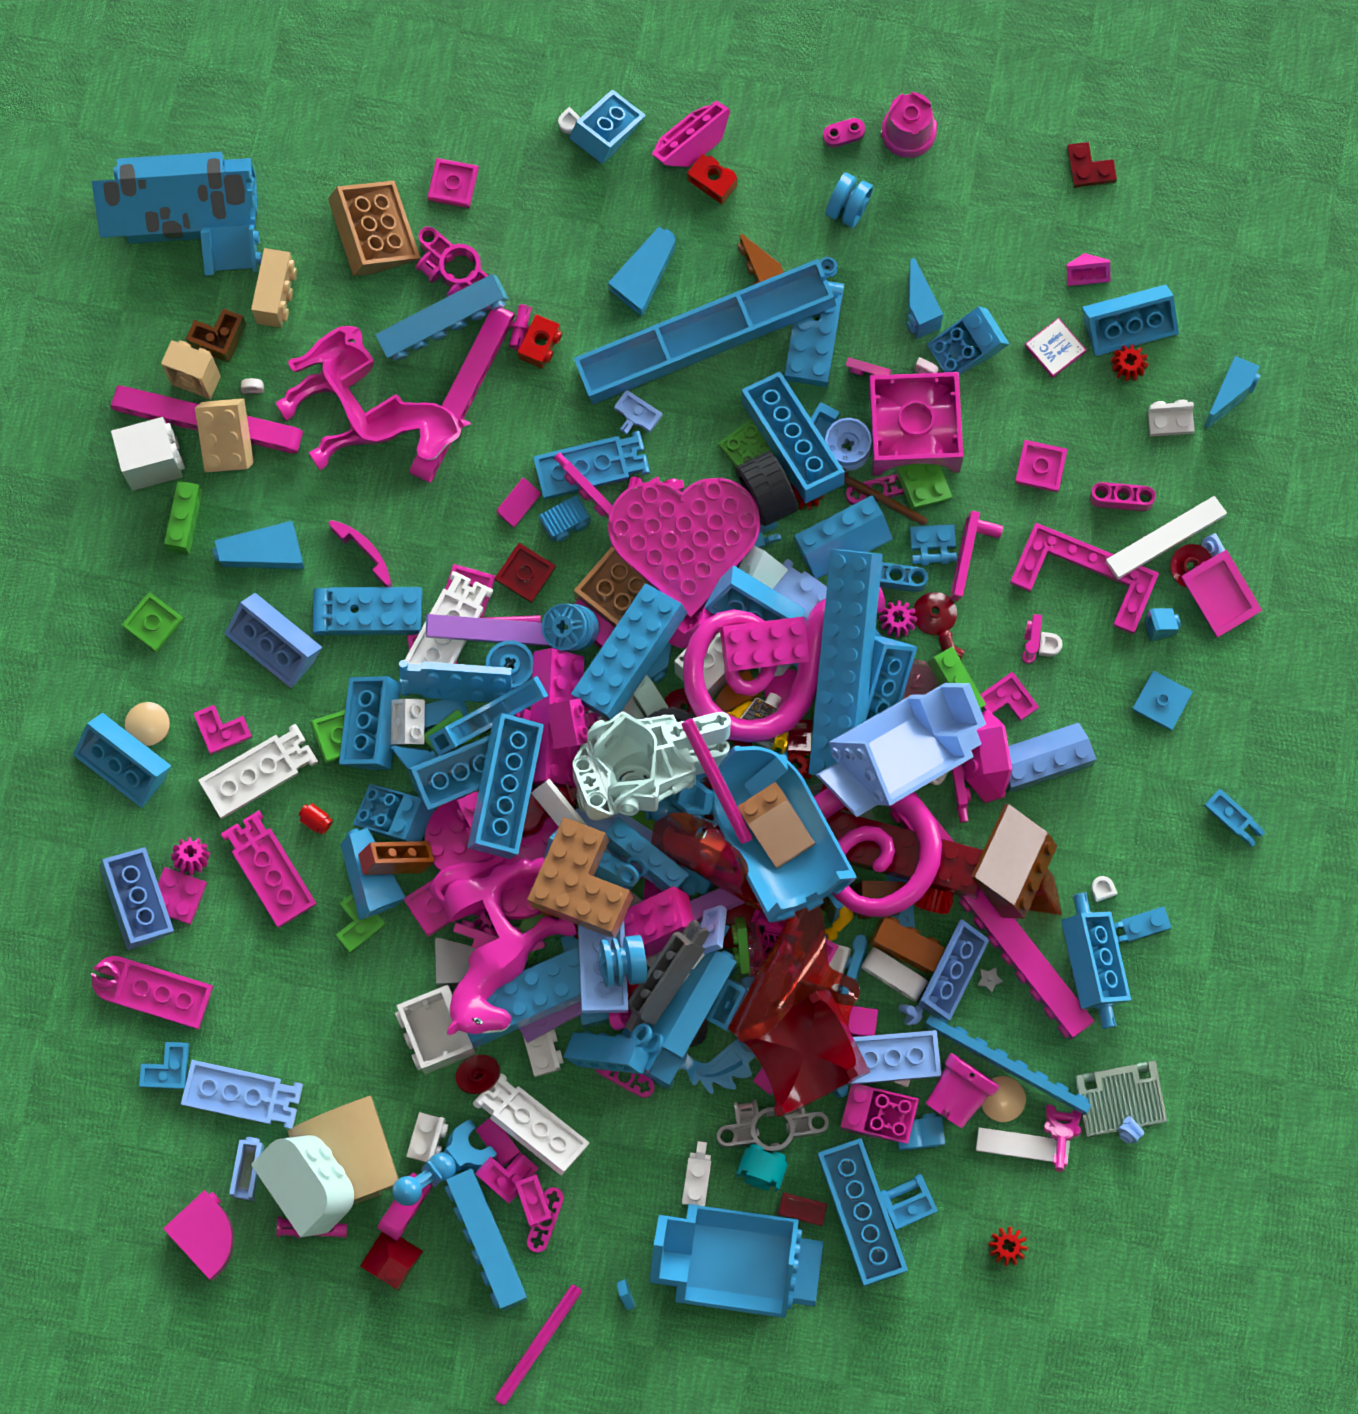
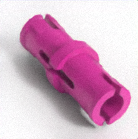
M524 304L518 305L516 320L512 323L513 332L509 347L513 348L514 346L515 350H519L529 329L528 322L532 307L528 306V309H526L527 305Z

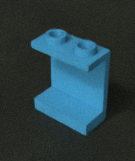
M254 224L202 228L200 235L205 275H214V272L217 270L252 268L253 272H257L259 265H261L262 256L261 252H257L256 244H260L259 231H255Z

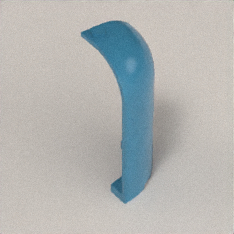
M735 746L729 750L728 755L720 763L718 769L737 806L753 797L744 786V783L772 760L780 756L778 753L758 746ZM788 760L787 772L775 782L785 793L814 840L815 845L778 869L746 821L745 823L753 839L744 844L740 843L712 788L714 793L712 807L716 821L769 923L795 917L794 912L807 908L810 911L824 903L823 898L833 892L836 895L839 894L857 878L805 780Z

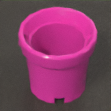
M911 92V94L906 95L903 93L893 100L890 111L886 114L881 125L882 140L893 154L903 158H915L925 154L933 146L937 137V122L933 117L931 103L924 95L917 92Z
M950 1053L945 1061L946 1067L926 1104L939 1114L945 1116L949 1121L963 1128L989 1096H994L1000 1086L955 1054Z

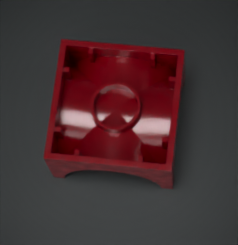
M829 990L816 991L787 1011L736 1033L739 1041L746 1044L754 1053L769 1079L775 1096L776 1106L774 1111L777 1117L792 1114L871 1073Z

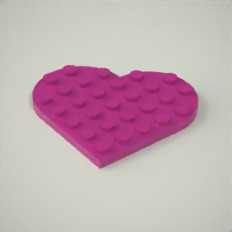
M725 478L702 479L688 486L683 492L663 482L638 483L625 490L617 498L608 519V534L616 553L657 590L682 603L688 612L687 616L689 618H692L711 596L719 579L733 565L737 566L754 546L760 531L759 510L755 500L740 484Z
M462 796L442 804L432 814L425 830V841L430 842L435 861L433 865L440 871L448 866L484 861L493 856L489 853L467 848L469 836L465 828L468 825L465 820L461 822L456 811L459 808L457 800L462 798ZM552 818L547 819L537 834L521 839L518 855L511 859L505 858L506 863L504 865L515 864L522 858H527L529 861L542 856L544 858L549 837L559 829V826ZM536 878L519 879L503 889L501 893V910L505 918L521 920L532 918L542 913L531 907L527 900Z

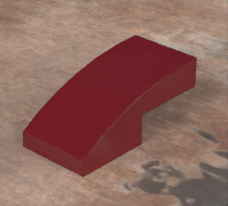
M801 719L789 731L788 753H811L812 720Z

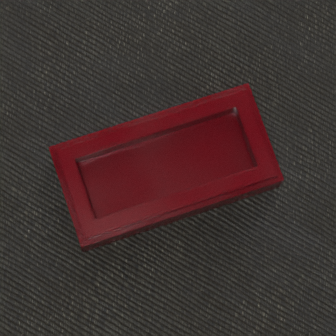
M783 1192L777 1215L822 1227L828 1204Z

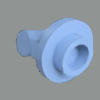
M1216 533L1205 537L1202 541V546L1209 551L1212 557L1225 550Z
M900 1004L898 1010L906 1015L904 1023L907 1025H915L923 1017V1008L920 1006L914 1007Z
M1131 1116L1126 1117L1122 1126L1118 1128L1119 1137L1128 1144L1131 1142L1137 1143L1139 1138L1144 1135V1131Z

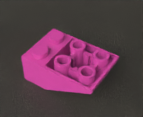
M853 1084L850 1088L841 1129L842 1131L908 1144L919 1099L861 1084Z

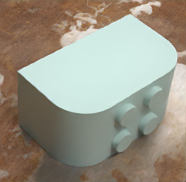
M306 1135L277 1139L251 1164L300 1238L328 1233L350 1211L353 1205L354 1190L350 1180L346 1176L343 1167L333 1157L332 1151L316 1136Z

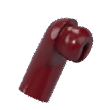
M942 631L938 638L942 652L953 647L961 660L965 650L954 646L951 631Z

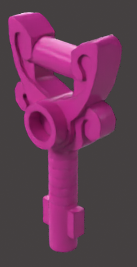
M1047 1105L1045 1109L1047 1122L1044 1125V1131L1051 1133V1137L1057 1141L1056 1155H1053L1052 1165H1055V1171L1063 1172L1064 1166L1067 1167L1068 1156H1065L1066 1141L1072 1140L1073 1136L1078 1137L1080 1135L1081 1128L1078 1124L1082 1113L1073 1110L1072 1113L1056 1111L1054 1106ZM1058 1121H1065V1122H1071V1123L1062 1124V1123H1060V1122H1058Z

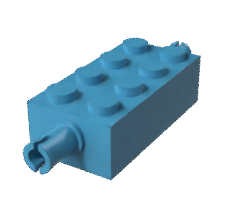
M1087 893L1075 894L1072 897L1077 915L1063 919L1061 922L1078 992V999L1081 1009H1099L1102 1029L1113 1028L1117 1024L1112 1006L1130 1001L1131 996L1111 912H1090Z

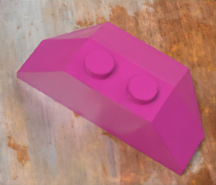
M715 101L711 105L691 112L659 139L655 150L652 152L653 157L664 165L690 167L698 160L702 153L706 154L722 141L730 114L729 108Z
M987 710L981 712L986 725L976 730L981 745L971 750L974 757L964 762L966 780L984 803L1005 797V790L1012 773L1005 726L991 711Z

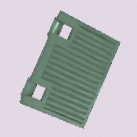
M1156 1061L1075 1076L1078 1094L1088 1098V1103L1092 1105L1087 1116L1082 1114L1086 1137L1116 1132L1128 1116H1131L1139 1127L1168 1122ZM1149 1071L1150 1078L1140 1080L1139 1073ZM1096 1082L1097 1088L1086 1090L1085 1083Z

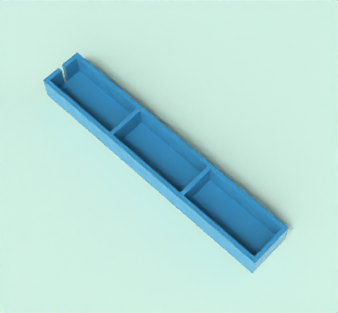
M816 259L577 356L574 360L592 404H596L626 390L633 389L835 307L836 302L819 259Z

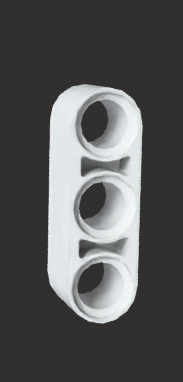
M874 947L861 965L864 971L914 1002H917L928 984V981Z

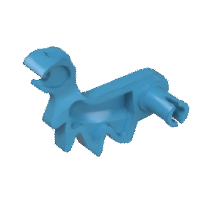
M737 1038L708 1063H700L687 1054L679 1069L687 1071L693 1085H696L701 1080L710 1094L714 1092L712 1082L724 1088L735 1090L736 1086L732 1076L744 1079L750 1077L752 1073L748 1063L755 1055L746 1044L740 1042Z

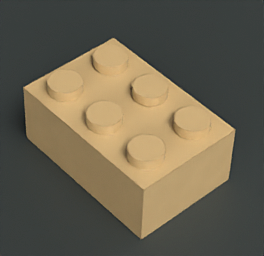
M264 248L251 308L256 324L282 328L283 322H287L289 309L286 307L288 301H291L293 296L291 284L297 277V268H295V261L292 260L290 252Z
M171 340L161 362L170 384L211 400L221 377L211 353L202 348H199V350L193 349L190 344L184 341L175 342Z
M244 399L201 402L195 407L205 472L248 469L254 463Z

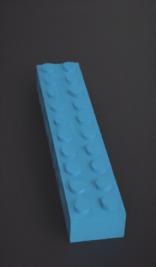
M843 549L830 550L809 774L816 775L837 763L831 754L829 742L865 722L867 719L883 554Z

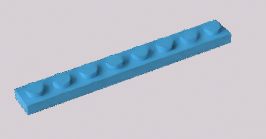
M930 1015L927 1019V1028L937 1030L938 1034L1087 1116L1092 1106L1088 1103V1098L1078 1093L1076 1096L1069 1093L1068 1087L1059 1082L1056 1085L1048 1081L1049 1077L1039 1071L1033 1073L1027 1069L1029 1067L1027 1064L1020 1060L1014 1062L1008 1059V1054L996 1048L995 1051L987 1047L988 1043L978 1037L974 1040L967 1036L968 1032L958 1026L953 1028L947 1025L948 1021L939 1015L935 1017Z

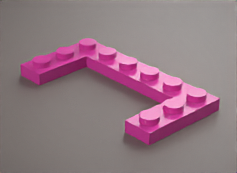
M1035 523L1010 584L1031 592L1046 554L1054 555L1129 586L1113 626L1134 634L1159 573L1140 566L1117 580L1105 563L1106 559L1114 554Z

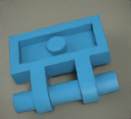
M954 524L910 527L911 551L920 550L921 554L912 555L913 564L921 563V565H928L929 563L936 562L948 564V562L957 561V553H948L947 548H956ZM940 549V553L928 554V550Z

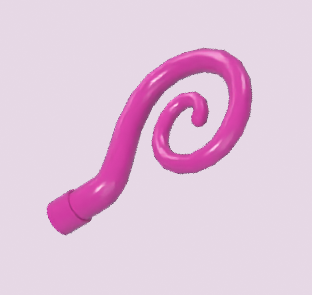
M880 587L877 614L884 611L885 608L884 594ZM826 598L814 606L805 621L810 661L798 663L797 674L788 698L775 713L765 718L747 720L729 715L731 720L729 740L748 743L770 740L792 730L809 711L817 693ZM735 609L716 613L703 621L691 636L684 654L683 682L686 697L693 713L697 717L724 712L712 701L706 689L703 675L704 658L711 642L720 632L719 627L764 621L755 614ZM778 665L761 667L760 673L751 681L742 680L739 676V671L725 672L724 669L727 684L735 693L753 696L766 689L773 680Z
M829 788L814 797L825 819H828L845 807ZM912 794L907 795L889 807L903 815L916 832L920 850L915 873L906 885L893 894L881 899H870L860 896L849 886L837 895L833 892L834 897L850 911L868 917L891 916L908 909L920 900L933 883L941 861L942 841L936 820L924 803ZM862 826L850 830L837 840L845 855L860 842L874 841L880 846L881 852L873 863V869L876 872L885 871L892 863L895 853L893 839L880 827ZM708 829V831L725 838L721 830ZM726 842L716 866L741 868L728 842Z

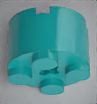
M751 1144L750 1148H745L736 1177L740 1179V1176L745 1177V1183L759 1189L769 1191L770 1187H775L774 1192H778L788 1167V1163L785 1161L786 1156L779 1152H773L772 1154L765 1152L763 1147Z

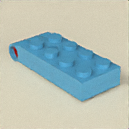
M828 281L835 298V307L793 323L784 376L786 381L828 387L844 284ZM817 316L820 320L815 321L813 317Z
M329 587V589L317 588L313 590V634L414 635L419 634L422 629V587ZM353 608L359 609L357 613L351 612Z

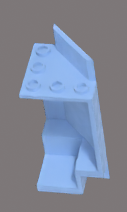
M944 683L925 695H911L829 742V745L831 747V754L837 763L816 774V776L858 817L877 805L890 806L971 759L974 757L971 750L981 745L976 730L986 725L970 683Z

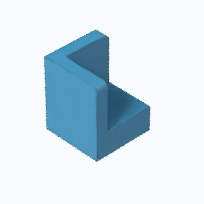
M820 402L811 420L825 440L827 430L834 422L838 421L840 412Z

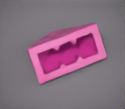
M1084 253L1066 264L1067 286L1111 282L1110 260Z

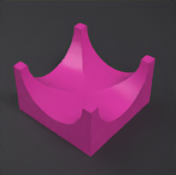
M959 372L870 375L868 400L870 401L872 424V476H880L888 469L909 464H936L949 468L951 473L960 472L963 461Z

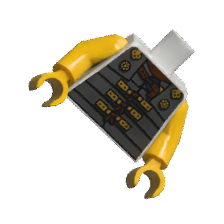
M769 693L766 701L756 698L753 702L747 701L736 707L732 712H727V714L735 718L747 720L765 718L779 709L777 707L781 697L775 693ZM788 731L770 740L756 743L773 751L776 747L781 748L782 754H784L789 736Z

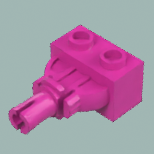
M581 698L546 704L554 749L587 743L588 727L599 720H603L598 719L597 717L601 716L595 712L585 713V711H589V708L582 705Z

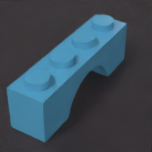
M619 817L605 831L609 839L607 847L617 856L630 858L633 855H639L646 860L648 864L647 874L652 879L653 884L661 891H665L673 886L680 889L686 882L689 873ZM633 860L634 862H636L639 866H641V867L643 868V866L641 865L640 862H638V861H636V860Z

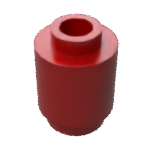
M313 803L309 806L307 804L304 805L298 814L300 816L299 822L316 834L324 835L333 823L330 815Z

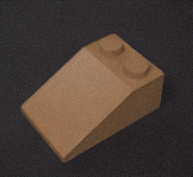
M776 782L737 806L777 869L815 845L811 835Z

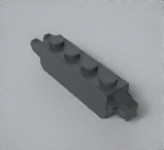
M692 920L682 933L678 931L671 936L647 972L646 983L639 984L629 999L628 1009L632 1012L625 1027L630 1032H633L639 1024H656L704 952L703 944L710 932L705 927L701 928L697 920Z

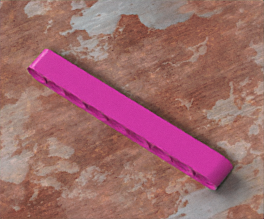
M503 308L496 311L490 310L442 404L443 407L453 412L455 418H465L513 323L514 313ZM451 443L433 460L421 459L417 453L410 468V474L430 483L436 475Z
M116 386L110 406L111 409L150 420L163 417L166 423L198 431L195 407L199 404L130 387ZM247 416L251 444L292 454L298 453L303 436L301 429Z

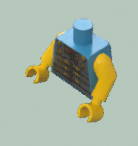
M831 893L822 899L824 903L818 907L827 913L826 918L833 927L820 931L819 935L828 934V940L834 941L838 936L837 931L840 932L852 920L853 911L846 908Z

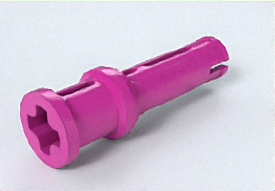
M278 1216L276 1236L288 1235L300 1238L294 1228H285L293 1227L290 1221ZM337 1223L332 1228L333 1230H330L328 1233L312 1236L346 1238L347 1223Z

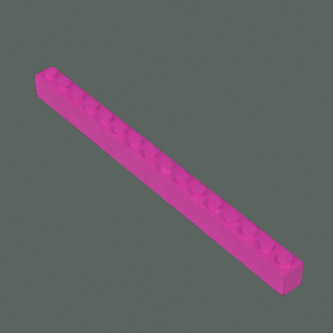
M914 791L913 793H911V794L914 795L916 798H918L920 801H922V800L918 797V795L915 793V791ZM888 806L891 810L889 814L897 824L900 822L905 829L914 831L903 815ZM933 816L938 824L941 839L954 842ZM981 889L978 899L957 894L960 898L959 904L966 912L970 911L975 917L973 919L975 925L980 930L984 929L989 935L987 937L989 943L994 948L998 947L1003 953L1001 954L1003 961L1008 966L1012 965L1017 971L1015 975L1022 984L1026 983L1031 989L1029 993L1036 1002L1040 1001L1045 1007L1043 1009L1044 1013L1050 1020L1054 1018L1059 1025L1057 1029L1064 1038L1068 1037L1072 1040L1094 1023V1019L1086 1009H1081L1079 1000L1014 918H1002Z

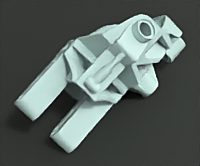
M621 712L610 721L604 722L599 720L594 723L587 732V743L583 744L573 760V780L577 787L576 798L580 812H586L591 820L598 821L613 818L616 814L633 816L638 813V810L657 811L661 800L671 794L675 795L685 788H692L696 784V775L705 772L681 726V723L684 721L677 723L674 715L635 719L631 715ZM716 712L693 718L717 767L730 750V745L726 740L730 737L731 720L729 715L724 712ZM627 772H632L624 775L621 781H619L620 777Z

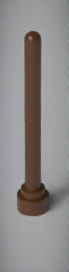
M843 468L845 471L844 483L868 497L873 495L876 501L920 525L927 524L926 517L848 476L849 473Z

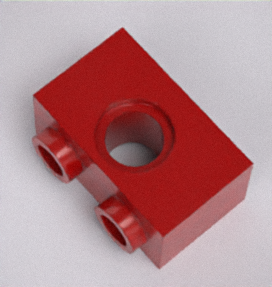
M703 153L687 172L688 182L721 205L737 186L736 174L731 169L723 168L714 157H707ZM710 175H717L719 178L717 180H710L708 177Z
M536 314L519 348V359L542 369L545 363L549 364L553 356V351L551 350L554 344L558 345L562 337L560 324ZM539 339H544L547 341V343L543 346H539L536 344V341Z

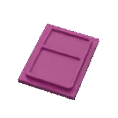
M1227 550L1222 551L1206 562H1202L1201 565L1181 576L1216 637L1231 631L1234 627L1262 611Z

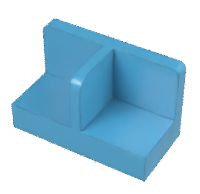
M696 779V784L692 788H685L675 795L671 794L667 799L685 814L710 815L714 793Z

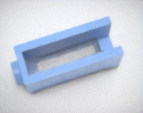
M246 1137V1140L239 1139L229 1192L232 1198L255 1201L259 1176L251 1164L265 1148L263 1143H259L260 1139Z

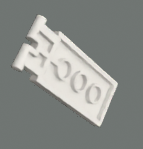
M453 571L450 579L453 581L449 589H443L430 614L480 618L483 612L481 605L486 596L491 597L493 589L478 582H475L471 588L469 587L471 579ZM425 622L405 661L408 664H422V662L455 664L467 641L426 638Z
M296 724L288 728L290 732L280 738L274 735L199 779L200 784L221 819L299 774L298 769L308 763L310 766L318 763L309 745L300 749L299 745L303 744L306 740Z
M500 1073L497 1083L490 1090L481 1093L473 1102V1105L478 1109L481 1107L491 1114L490 1119L562 1176L588 1147L589 1142L519 1086L515 1089L506 1081V1076Z

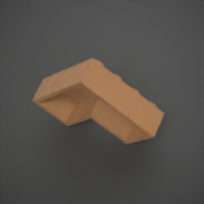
M563 817L527 900L531 907L608 937L616 938L633 896L630 890L594 877L609 842L606 833Z

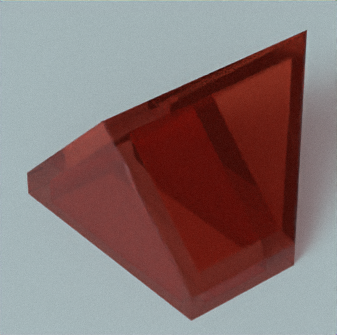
M1047 869L1029 910L1062 915L1055 879L1049 869Z

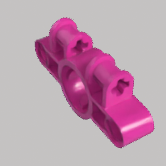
M424 227L420 230L418 237L421 248L426 254L418 261L415 269L422 271L428 276L431 283L442 277L445 284L451 288L447 293V297L488 276L482 271L480 257L472 247L465 244L453 245L433 227ZM429 236L434 238V240L429 243L424 241V239ZM455 256H467L472 263H476L475 270H472L467 278L456 279L452 274H447L445 271L446 264L454 260Z

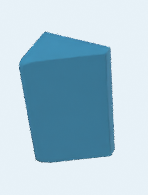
M782 754L776 757L744 783V786L752 796L774 783L787 772L786 756Z

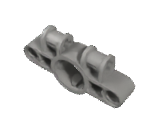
M756 1099L742 1104L733 1102L736 1124L721 1127L717 1132V1142L721 1147L728 1149L756 1144L763 1147L764 1151L768 1153L781 1152L791 1144L793 1139L823 1134L828 1128V1118L821 1112L805 1114L804 1107L792 1114L781 1116L787 1122L785 1123L786 1133H789V1136L781 1145L773 1143L767 1146L757 1138L760 1137L759 1129L755 1127L763 1116H766V1118L775 1117V1107L765 1108L758 1112ZM821 1118L824 1121V1127L815 1129L811 1124L812 1120ZM725 1131L731 1132L734 1136L733 1140L729 1143L723 1142L720 1138L721 1134Z

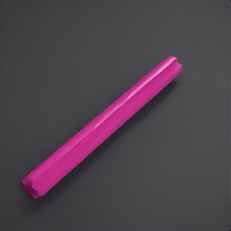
M692 718L685 720L681 723V726L740 843L749 842L753 837L695 721Z
M571 1285L495 1396V1400L501 1405L507 1403L581 1295L582 1290L576 1285Z

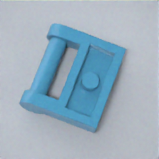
M921 1174L914 1176L915 1179L888 1191H880L895 1230L938 1212ZM919 1187L920 1194L892 1205L891 1199Z

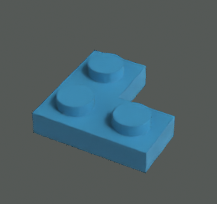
M165 1042L164 1065L141 1064L139 1087L185 1089L189 1043Z

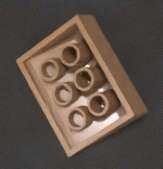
M395 181L338 186L328 197L353 276L374 274L420 259Z
M612 546L575 588L574 598L584 602L612 626L616 627L644 584L654 586L628 565Z

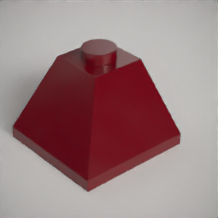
M381 1232L360 1267L399 1291L424 1251L402 1237L396 1241Z

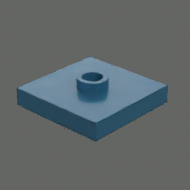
M1153 671L1132 711L1172 731L1193 691Z

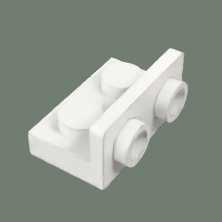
M1177 400L1166 404L1164 401H1157L1150 405L1147 411L1150 437L1194 434L1192 411L1194 403L1187 400Z
M423 699L392 700L391 745L424 744L425 701Z
M555 1029L529 1043L524 1038L534 1077L561 1070L560 1064L564 1062L561 1051H556L553 1043L558 1041Z
M419 1112L406 1157L427 1162L434 1154L442 1152V1147L439 1144L441 1137L445 1138L449 1125L445 1124L446 1119Z

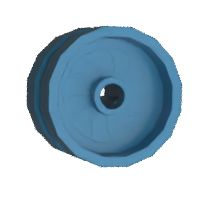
M845 172L831 195L825 215L837 220L843 214L842 223L854 228L869 203L874 185L861 181L856 186V177Z
M504 641L496 644L489 651L486 658V666L504 668L513 666V690L532 679L533 656L524 644L517 641Z

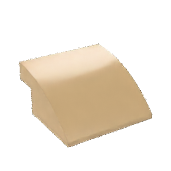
M371 1095L325 1112L287 1130L290 1138L306 1135L316 1136L332 1151L333 1157L343 1167L346 1176L353 1186V1205L380 1196L381 1191L393 1188L394 1183L399 1179Z

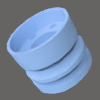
M842 418L830 426L827 430L825 442L841 467L845 468L846 472L862 467L869 459L872 443L871 433L867 426L854 418ZM844 444H848L849 447L851 446V451L844 448Z

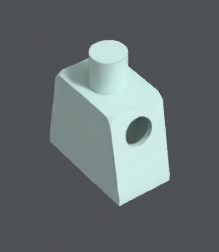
M756 546L752 547L739 566L740 570L771 589L776 586L788 571L785 566L766 551Z

